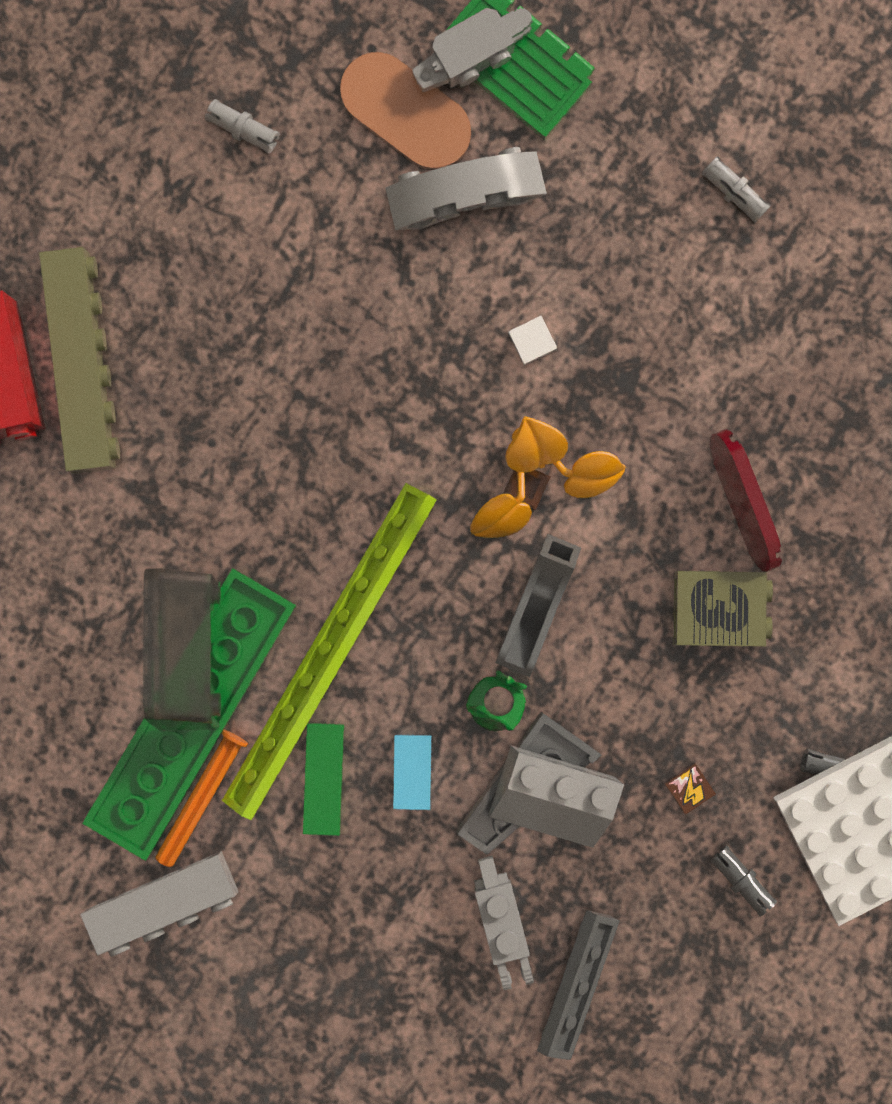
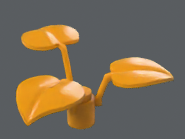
M524 416L520 427L512 434V441L505 455L507 465L512 470L517 471V496L514 498L510 494H500L486 502L474 517L470 526V532L477 537H505L517 533L529 522L532 511L528 504L522 503L525 499L524 472H531L537 468L542 469L545 467V464H554L563 476L569 477L564 483V490L567 494L576 498H589L597 496L614 486L624 474L626 466L621 463L617 456L608 452L596 451L579 458L574 463L572 470L567 469L559 461L568 451V442L565 436L544 422Z

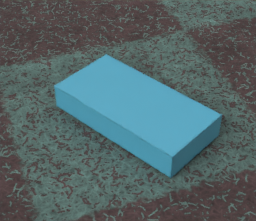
M395 735L393 809L430 810L431 735Z

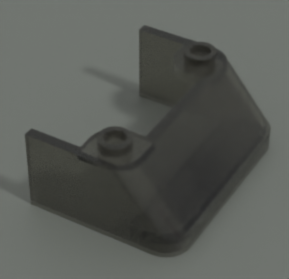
M164 568L145 569L143 709L145 720L159 731L219 730V722L215 719V716L221 715L220 693H214L213 686L211 685V611L214 609V604H220L221 587L220 581H216L212 574Z

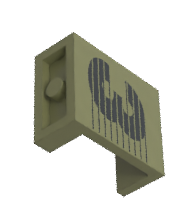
M675 571L673 589V645L766 647V639L772 638L773 630L772 618L766 617L767 602H772L773 583L772 580H767V572Z

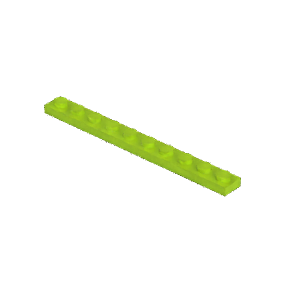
M407 483L402 488L221 800L240 816L252 820L262 804L267 792L437 501L429 494Z

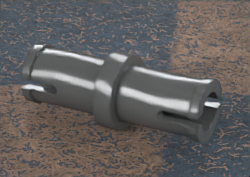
M727 845L724 846L720 853L717 852L710 859V862L732 884L730 888L735 894L739 892L760 917L767 913L766 909L770 910L777 903V900L755 878L757 875L752 868L748 870Z

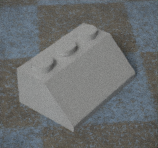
M511 745L488 816L593 848L614 818L624 784L614 776Z

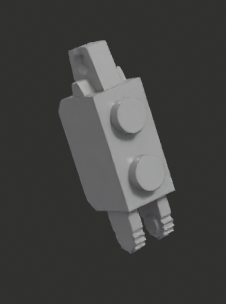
M520 7L515 12L511 11L500 17L497 10L485 8L437 35L432 46L433 54L412 70V74L422 92L447 83L450 88L457 84L464 87L478 79L480 76L479 72L491 66L493 69H496L506 64L512 58L510 54L514 53L515 43L523 39V36L530 34L533 22L531 20L532 13Z
M493 855L480 858L478 862L483 878L474 880L475 895L493 964L497 965L503 990L512 989L510 972L507 971L505 962L517 959L520 960V970L526 985L534 983L528 960L530 953L511 880L508 879L506 872L497 874Z

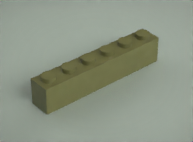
M84 247L39 252L65 470L71 474L116 469L115 460L120 459V448L117 437L112 438L110 423L116 422L113 401H107L106 387H111V375L109 366L103 365L101 351L107 350V342L104 329H99L97 315L102 314V301L99 292L94 293L93 279L98 278L95 256L90 257V253Z

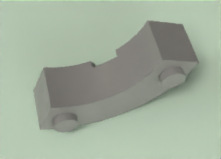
M520 147L502 150L496 156L465 161L422 174L419 171L404 173L398 176L399 182L385 188L395 230L423 229L444 220L460 216L459 211H468L482 207V210L506 206H518L547 194L537 152H521Z

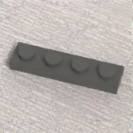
M586 910L583 921L579 926L573 950L568 958L560 987L555 995L547 1024L542 1032V1038L537 1049L541 1054L547 1057L571 1060L620 920L610 915Z

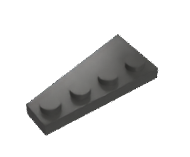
M543 712L539 713L516 745L518 748L584 768L602 756ZM505 762L455 831L460 837L486 855L520 827L488 816Z

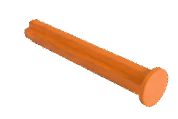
M223 730L221 732L224 736L155 856V859L166 867H172L175 864L241 746L247 747L248 745L244 739L230 731Z

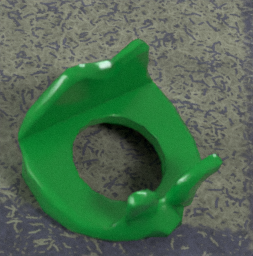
M497 670L496 677H485L475 685L466 703L467 710L474 721L486 730L494 732L502 730L512 731L519 724L524 713L526 700L522 690L527 689V686L523 683L515 682L512 677L506 676ZM494 687L505 688L513 697L511 711L503 716L491 714L484 704L485 694Z

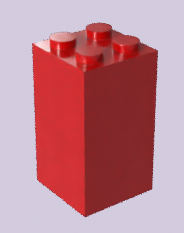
M1 290L0 439L14 437L15 441H23L37 437L36 431L44 430L46 427L19 305L16 300Z

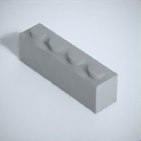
M220 851L90 907L80 915L97 955L108 951L110 957L130 949V941L140 937L143 938L144 942L150 941L165 933L163 927L176 922L178 927H182L199 919L197 913L210 907L212 913L232 905L231 898L235 897L239 891L224 855Z

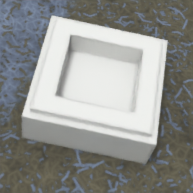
M542 316L508 331L523 365L529 364L557 350Z

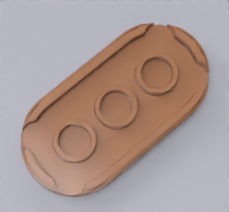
M367 53L359 56L348 65L341 79V98L346 111L358 123L422 169L435 170L457 164L464 157L470 145L471 125L464 109L438 88L422 92L412 74V69L387 53Z

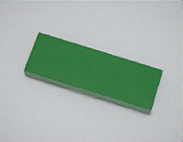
M307 723L303 834L340 836L344 724Z

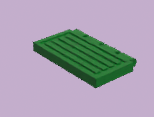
M471 0L446 30L485 8L497 10L500 17L509 13L508 11L515 3V0ZM531 15L533 22L530 34L523 36V39L515 43L514 53L510 54L512 58L501 67L493 69L489 66L480 71L479 78L474 82L545 141L591 87L592 81L588 78L594 72L595 67L577 52L566 61L563 57L569 51L570 46L549 29L540 38L536 36V33L543 24Z

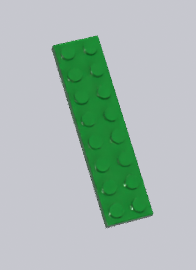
M231 569L82 824L141 859L148 860L221 736V732L231 719L297 605L236 569Z

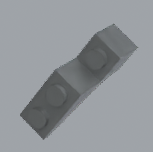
M547 534L509 624L495 662L496 664L528 677L531 676L563 593L574 571L581 547Z

